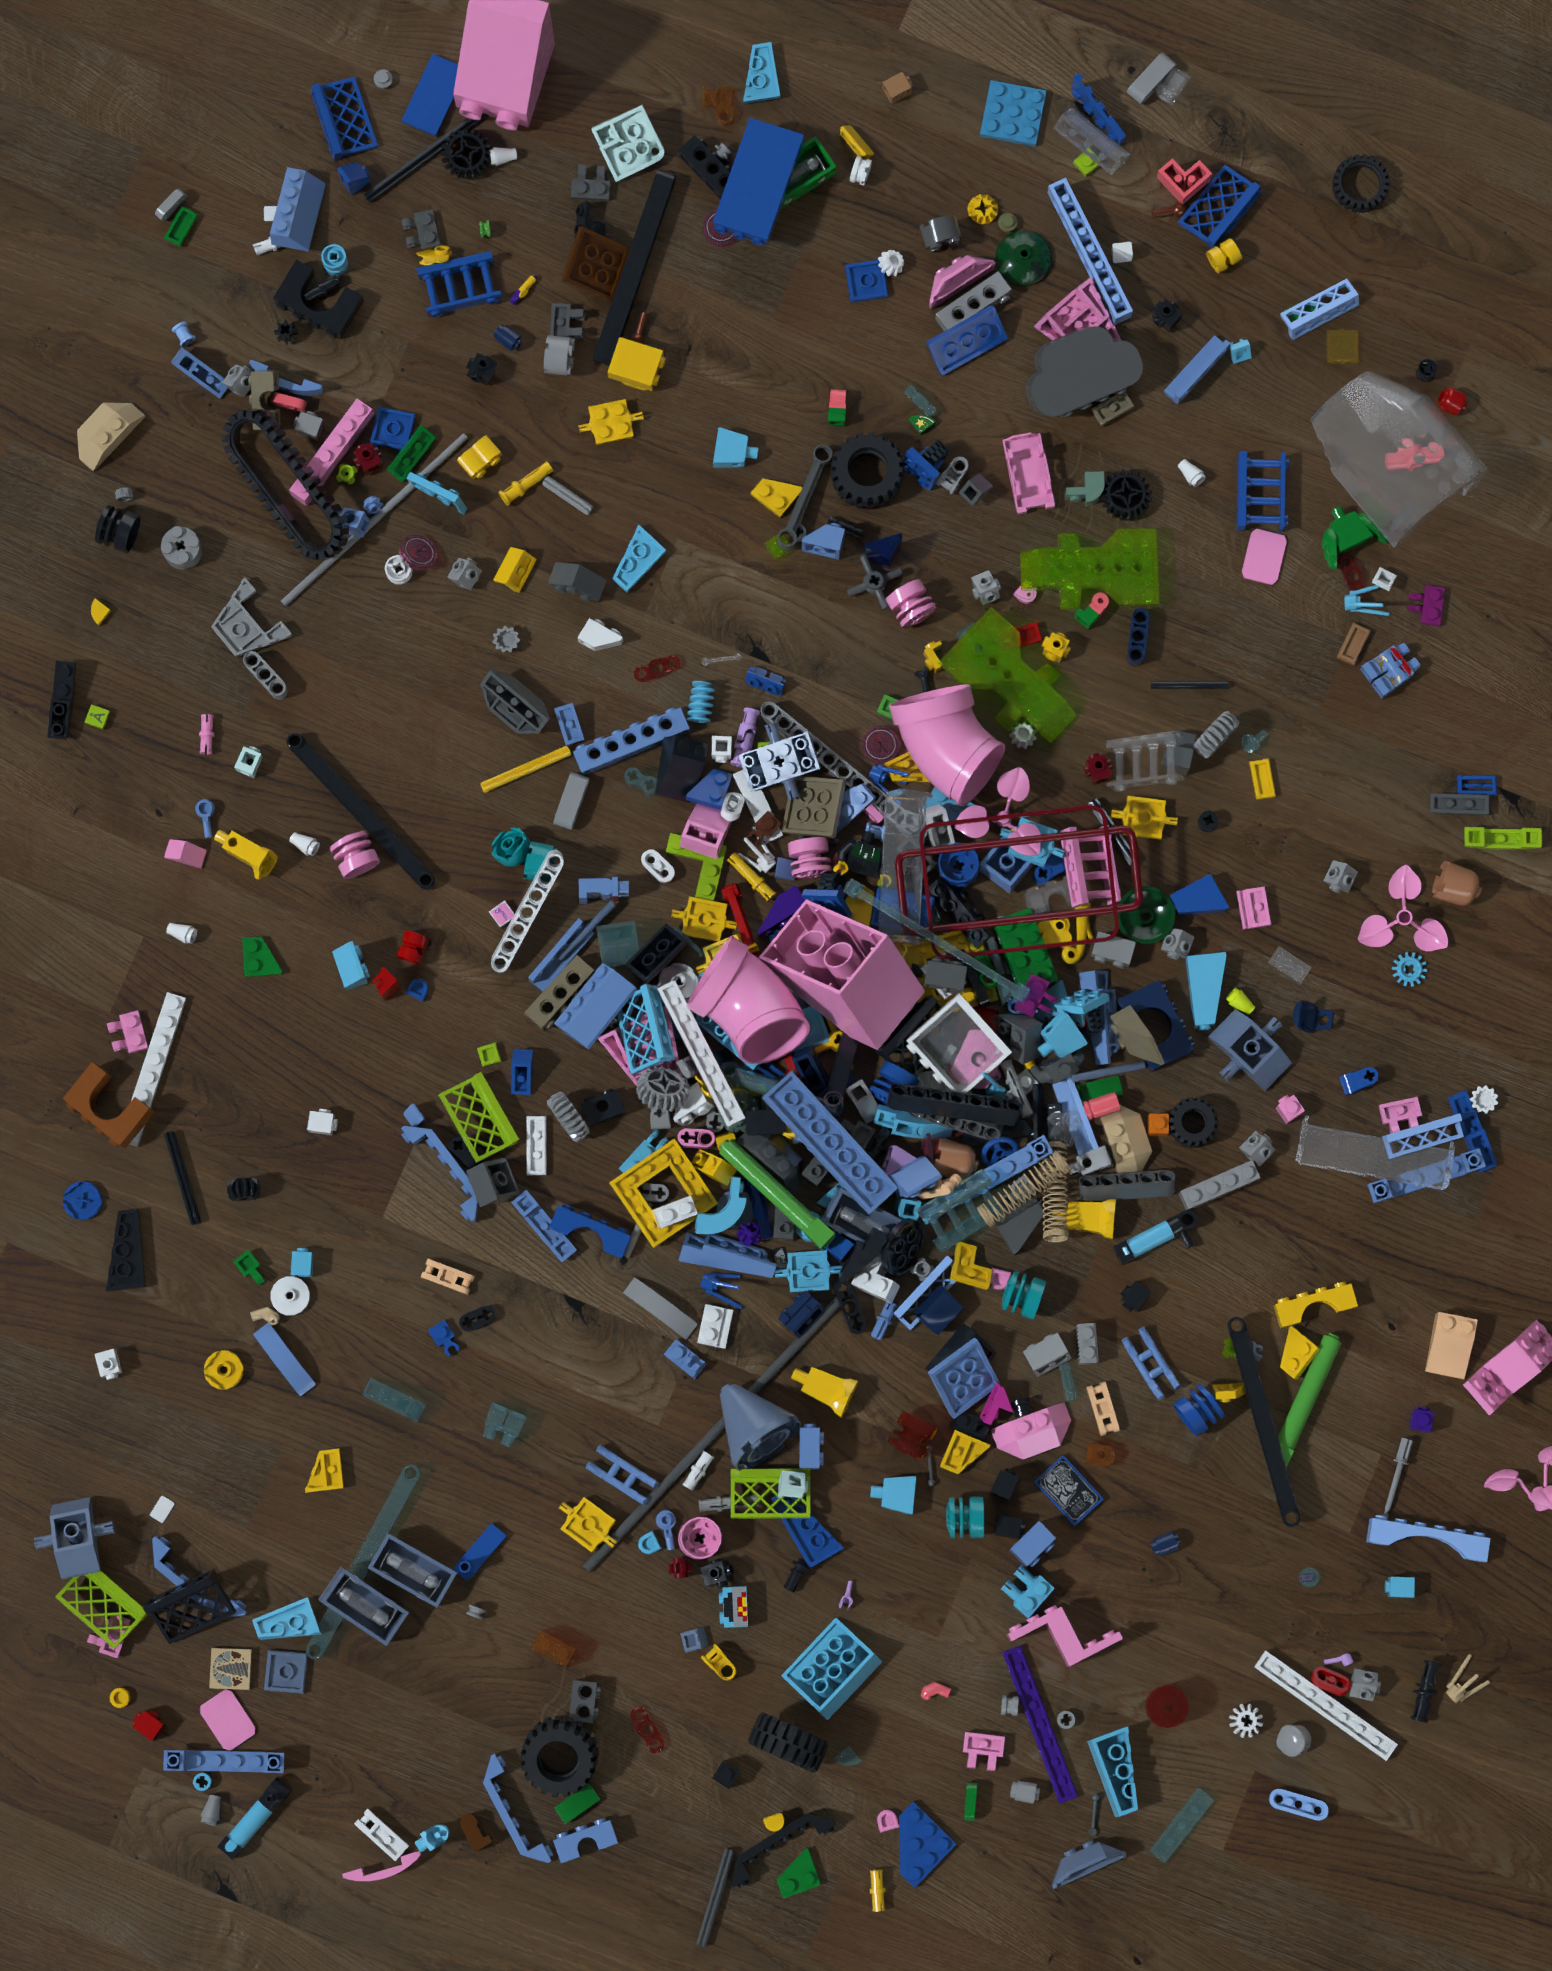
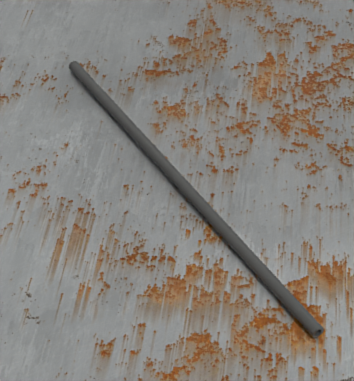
M836 1297L824 1308L825 1311L799 1339L796 1338L748 1391L757 1395L839 1308ZM724 1417L709 1430L646 1497L648 1498L647 1504H640L614 1531L611 1537L617 1543L725 1429ZM604 1542L582 1566L590 1573L612 1549L611 1546Z

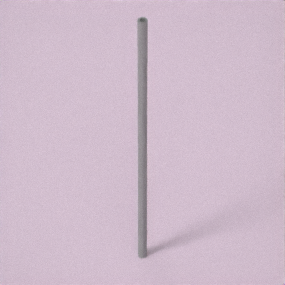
M463 433L420 474L425 477L429 476L469 438ZM408 483L370 518L371 522L366 532L416 487ZM352 535L348 538L346 545L341 546L343 550L334 557L323 561L281 600L282 604L286 607L361 537Z

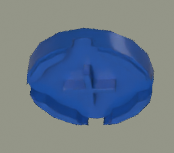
M80 1181L66 1189L63 1197V1207L72 1218L80 1221L89 1220L95 1217L101 1209L102 1195L99 1189L92 1183Z

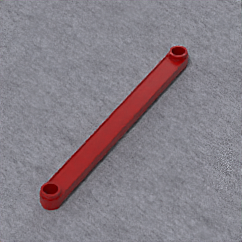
M737 883L729 884L722 888V894L725 901L730 903L744 944L750 946L755 943L740 901L742 897L740 887ZM758 951L752 953L759 958L760 954ZM791 1051L784 1056L788 1067L786 1075L792 1071L803 1082L792 1060L794 1053Z

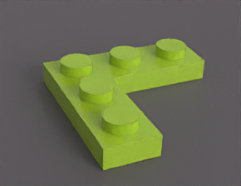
M670 833L666 853L703 861L695 898L714 901L727 846L722 845L717 859L680 847L681 835Z

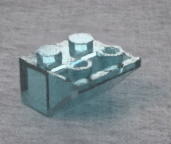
M635 920L596 926L601 960L607 966L625 965L640 950Z

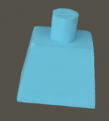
M719 427L713 467H744L746 458L757 459L759 448L748 446V436Z
M1062 1010L1041 1031V1035L1046 1042L1037 1049L1043 1057L1053 1052L1059 1058H1063L1088 1043L1071 1017Z
M916 1476L884 1478L883 1487L871 1486L870 1497L881 1498V1507L913 1515Z

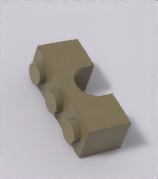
M278 370L252 371L248 378L249 386H251L249 403L252 409H261L262 412L269 413L271 415L269 420L275 419L279 424L276 429L281 428L280 409L270 408L265 403V395L268 391L279 390ZM250 422L253 425V430H261L255 423Z

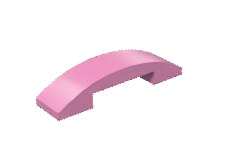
M417 1851L401 1856L402 1865L365 1875L364 1868L343 1873L342 1876L345 1879L354 1881L384 1879L411 1866L422 1855V1852Z

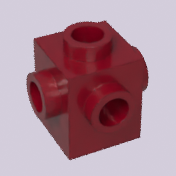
M371 442L359 445L354 451L355 458L353 460L358 469L362 467L366 476L383 467L379 459L382 455L377 446L373 448Z
M1099 753L1088 756L1089 759L1086 760V766H1083L1086 777H1090L1092 785L1110 780L1112 778L1111 769H1113L1110 758L1106 759L1105 754L1100 755Z

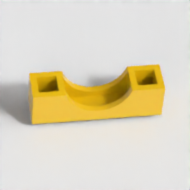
M1346 1282L1334 1284L1335 1288L1327 1290V1287L1316 1289L1315 1294L1308 1295V1292L1297 1294V1298L1289 1300V1297L1277 1300L1278 1304L1274 1305L1279 1327L1284 1328L1299 1324L1305 1308L1312 1303L1321 1302L1328 1304L1336 1313L1358 1307L1352 1283L1346 1285Z

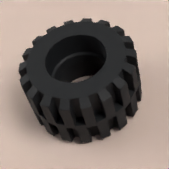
M1189 1097L1177 1103L1169 1115L1170 1135L1175 1138L1174 1141L1176 1143L1179 1142L1183 1147L1188 1146L1189 1148H1199L1204 1144L1206 1145L1214 1137L1219 1125V1120H1217L1218 1114L1217 1112L1215 1113L1213 1105L1210 1106L1207 1100L1203 1101L1199 1097ZM1196 1112L1203 1117L1205 1125L1201 1132L1192 1134L1183 1128L1182 1118L1186 1113Z

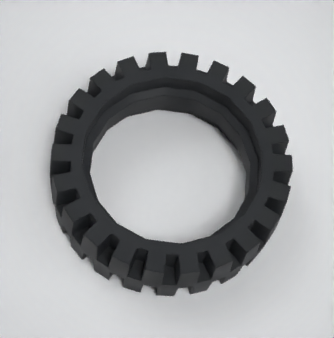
M1357 154L1354 157H1348L1347 160L1342 161L1333 177L1332 190L1335 193V199H1338V203L1340 205L1343 204L1346 210L1351 209V212L1354 213L1356 211H1359V213L1364 211L1370 212L1382 204L1388 194L1390 179L1385 165H1381L1380 160L1376 161L1374 160L1375 157H1367L1366 154L1362 156ZM1355 167L1371 169L1379 179L1377 194L1366 201H1357L1349 197L1343 188L1345 173Z

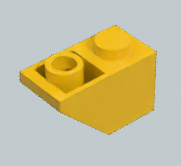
M698 1149L691 1162L696 1170L726 1186L729 1185L731 1176H734L737 1171L725 1160L701 1149Z

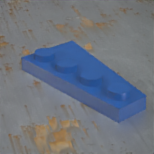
M1080 73L1076 74L1073 77L1071 94L1077 101L1080 100L1083 103V108L1089 115L1092 114L1099 128L1105 129L1112 143L1116 142L1118 146L1122 145L1126 140L1125 133L1111 115L1107 117V111L1102 102L1095 101L1093 90L1090 86L1085 87L1081 82L1082 75Z
M776 1496L770 1499L771 1503L773 1504L778 1498ZM785 1496L783 1498L790 1506L797 1500L795 1497ZM781 1500L774 1506L777 1513H784L788 1509ZM800 1502L793 1507L797 1513H806L805 1507ZM811 1514L810 1518H780L809 1569L844 1549Z

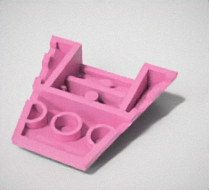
M1091 277L1071 291L1033 326L1051 340L1084 327L1096 326L1107 330L1112 336L1113 341H1122L1110 320V315L1107 309H1105L1101 296L1097 292Z
M663 1006L675 1059L670 1062L664 1061L655 1066L657 1068L663 1066L665 1069L670 1067L672 1071L677 1070L678 1074H682L677 1064L679 1058L671 1017L666 1006ZM647 1013L641 1018L640 1022L646 1024L648 1020ZM629 1021L627 1023L626 1027L628 1031H631V1028L634 1024L633 1021ZM638 1025L635 1035L640 1037L644 1027ZM620 1026L601 1035L598 1040L637 1086V1081L642 1072L635 1075L631 1074ZM648 1030L645 1041L650 1043L652 1034ZM634 1037L631 1041V1048L635 1050L638 1040ZM643 1043L639 1053L645 1055L648 1046ZM652 1049V1052L649 1056V1059L651 1060L657 1059L656 1051L654 1049ZM639 1056L635 1060L636 1068L640 1066L643 1059Z

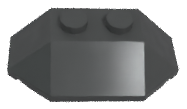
M491 669L481 682L480 686L483 689L487 708L517 734H539L549 721L550 717L544 702L515 677Z
M745 1131L736 1141L792 1195L801 1188L802 1157L780 1134L748 1136Z

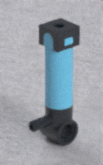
M1184 1210L1113 1246L1120 1264L1123 1265L1179 1235L1187 1249L1193 1247L1187 1231L1192 1230L1198 1222L1197 1214L1192 1210ZM1185 1215L1190 1216L1192 1224L1185 1225L1182 1217Z
M277 1776L217 1847L232 1860L235 1859L293 1789Z

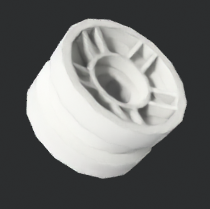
M857 156L852 168L850 182H859L860 185L865 186L872 160H863L862 157Z
M403 555L392 556L385 564L387 578L392 583L401 585L411 579L413 569L410 561ZM401 567L403 571L401 570L396 573L395 569Z

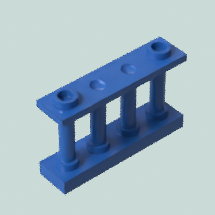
M491 251L416 268L419 281L423 280L426 282L431 303L430 307H426L428 316L439 317L446 312L485 303L489 305L496 304L499 300H502L500 290L494 291L489 267L490 264H494ZM479 267L482 270L487 293L476 296L470 271L473 268ZM453 273H463L468 298L457 300L452 280ZM434 277H444L450 302L438 304L433 282Z
M1239 451L1237 464L1236 531H1244L1249 523L1279 524V532H1283L1284 527L1288 526V515H1285V470L1289 469V458H1286V452L1281 453L1280 460H1255L1247 457V451ZM1250 467L1280 468V478H1250V476H1247V469H1250ZM1250 486L1279 487V498L1250 497V495H1246V492ZM1250 504L1279 505V516H1251L1249 513H1246V506Z

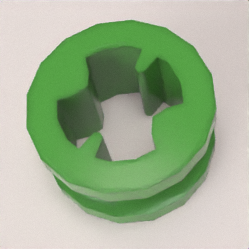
M486 220L485 223L479 221L481 238H484V236L491 237L489 220Z

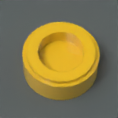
M116 1688L110 1694V1702L116 1708L126 1707L131 1699L129 1691L125 1688Z

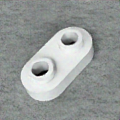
M736 792L727 793L722 805L721 816L727 821L738 820L745 798Z
M650 849L642 854V865L659 882L669 883L673 880L675 875L674 868L657 851ZM650 857H653L655 859L654 863L652 864L648 863L647 861ZM667 871L669 874L667 877H663L661 873Z

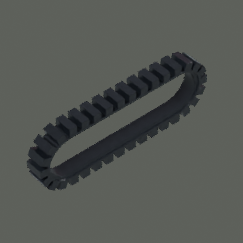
M256 408L241 410L228 418L230 423H225L223 428L228 434L222 435V442H228L229 444L223 447L225 453L233 454L229 460L232 464H239L236 467L239 474L247 473L243 477L246 483L254 482L250 489L253 493L260 492L256 496L259 501H268L264 505L267 511L275 510L270 516L274 521L282 520L278 524L281 530L289 529L285 536L288 540L295 539L291 543L294 548H302L300 554L304 557L309 556V559L312 560L327 559L339 554L343 550L341 546H345L348 541L343 536L349 534V527L343 526V523L348 522L346 515H338L343 509L339 504L331 505L335 501L332 495L324 496L328 489L325 485L317 486L321 482L319 477H310L314 470L311 466L303 467L307 463L305 458H296L300 452L297 448H290L293 445L290 438L282 439L286 435L284 430H275L279 426L278 422L275 419L269 420L271 417L269 413L262 412L261 409ZM247 422L255 423L263 431L327 517L332 531L327 545L320 547L310 540L243 450L240 444V432L244 424Z

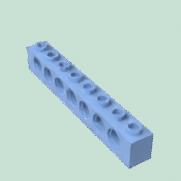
M1064 178L1049 185L1047 193L1089 277L1092 278L1093 284L1097 292H1099L1113 324L1117 325L1131 318L1133 310L1067 179Z

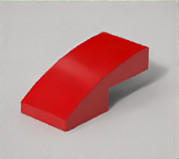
M1037 622L999 632L1004 651L1043 641Z

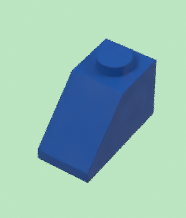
M358 162L337 168L340 180L351 196L370 183L369 171L365 166L361 167Z
M513 1049L511 1094L531 1095L533 1050Z
M835 1231L836 1237L825 1250L842 1263L851 1252L854 1244Z

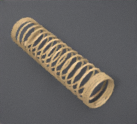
M1059 1141L1049 1142L1051 1147H1061L1060 1149H1052L1054 1152L1065 1153V1155H1062L1063 1158L1067 1155V1145ZM1051 1158L1046 1159L1050 1165H1055L1053 1161H1049ZM1043 1161L1042 1165L1044 1168H1049L1048 1165H1044L1045 1161ZM1062 1173V1177H1065V1179L1057 1181L1051 1179L1052 1183H1065V1185L1056 1186L1046 1183L1051 1188H1043L1042 1194L1044 1197L1042 1200L1044 1203L1042 1206L1044 1207L1043 1219L1045 1220L1043 1221L1045 1226L1043 1228V1239L1048 1242H1062L1068 1239V1231L1064 1230L1068 1227L1067 1224H1064L1068 1221L1065 1218L1068 1215L1065 1212L1068 1209L1065 1206L1068 1203L1065 1200L1068 1197L1065 1194L1068 1190L1065 1188L1068 1184L1064 1181L1067 1179L1064 1175L1065 1173ZM1050 1189H1065V1191H1057V1192H1056V1191H1049V1190H1050ZM1047 1191L1051 1194L1045 1195L1044 1192ZM1050 1195H1065V1197L1056 1198L1050 1197ZM1045 1197H1047V1198H1050L1051 1200L1045 1201L1044 1199H1045ZM1050 1201H1065V1203L1056 1204L1050 1203ZM1045 1203H1047V1204H1050L1051 1206L1045 1207L1044 1205H1045ZM1051 1207H1065V1209H1057V1210H1056V1209H1050V1208H1051ZM1045 1209H1047L1052 1212L1045 1213L1044 1211ZM1051 1213H1065V1215H1058V1216H1056V1215H1050V1214H1051ZM1051 1219H1065V1221H1059V1222L1050 1221V1220H1051ZM1052 1225H1065L1066 1227L1056 1228V1227H1050V1226H1052ZM1049 1235H1063V1236L1052 1237V1236H1049Z
M1058 1151L1052 1153L1053 1157L1051 1155L1049 1157L1055 1164L1059 1174L1044 1159L1054 1178L1039 1162L1049 1182L1036 1166L1034 1168L1044 1185L1029 1170L1039 1189L1024 1174L1034 1193L1020 1177L1018 1178L1029 1197L1013 1181L1024 1201L1008 1185L1019 1205L1003 1188L1014 1208L1009 1205L1000 1192L998 1194L1008 1211L999 1203L995 1196L993 1198L1003 1215L994 1207L989 1199L987 1200L998 1219L984 1203L977 1207L978 1212L990 1227L996 1224L994 1219L1000 1222L999 1215L1002 1218L1006 1217L1004 1211L1009 1215L1011 1214L1009 1207L1016 1211L1014 1204L1021 1207L1020 1201L1026 1203L1025 1197L1031 1200L1030 1193L1036 1196L1035 1189L1038 1192H1042L1040 1185L1046 1189L1045 1181L1052 1185L1050 1177L1057 1181L1056 1175L1062 1178L1061 1171L1065 1174L1071 1171L1069 1165Z

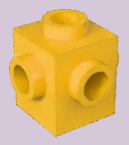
M1052 632L1050 637L1046 636L1042 643V647H1044L1043 655L1051 661L1060 662L1062 657H1067L1071 649L1068 646L1070 640L1062 633L1057 632L1055 634ZM1053 643L1059 645L1060 647H1054Z

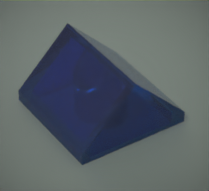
M902 533L865 543L864 555H867L868 559L889 569L902 546Z

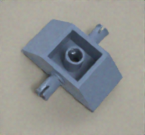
M777 722L765 725L770 740L769 745L739 755L750 792L781 782V784H784L788 800L799 797L800 794L795 783L796 777L821 769L810 733L808 731L787 739H781Z
M1235 1009L1208 1036L1231 1060L1219 1072L1223 1077L1229 1071L1224 1078L1225 1080L1229 1081L1240 1069L1266 1091L1292 1064L1280 1046L1271 1039V1036L1282 1027L1280 1022L1274 1027L1272 1026L1277 1021L1275 1017L1261 1029L1250 1018ZM1247 1045L1249 1047L1253 1045L1255 1047L1253 1050L1255 1053L1248 1052Z
M91 1497L52 1505L50 1511L51 1534L34 1537L36 1550L53 1546L62 1580L101 1572L97 1539L98 1536L115 1533L113 1521L95 1525Z

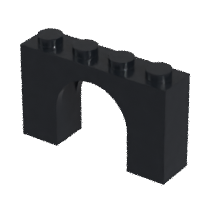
M296 259L273 297L276 307L282 311L288 310L292 312L295 318L301 321L302 319L308 321V324L317 330L319 328L326 331L325 334L333 339L336 337L342 339L364 302L363 296L345 287L335 305L329 310L316 312L308 309L303 303L302 293H304L315 273L313 268Z

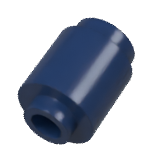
M499 325L493 334L496 341L510 351L517 350L523 342L521 340L522 335L507 325Z
M1172 1531L1160 1535L1150 1542L1156 1557L1159 1555L1162 1557L1179 1550L1178 1545L1181 1544L1177 1533L1173 1534Z

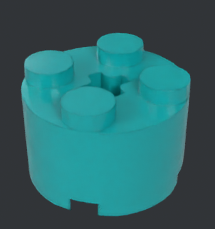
M531 841L529 845L531 852L527 853L524 879L533 881L548 852L558 850V848H555L553 845ZM557 856L551 857L550 863L554 864ZM544 873L540 878L542 881H549L551 876Z

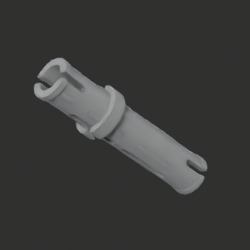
M1012 1061L1002 1062L1000 1067L1005 1075L1006 1085H1009L1015 1100L1021 1102L1022 1099L1023 1101L1022 1118L1033 1115L1034 1113L1019 1081L1021 1078L1017 1075Z
M753 1494L746 1495L743 1499L751 1506L758 1497ZM716 1496L714 1499H699L700 1512L714 1510L722 1512L724 1509H731V1497L720 1498V1496ZM742 1501L735 1506V1508L747 1507Z

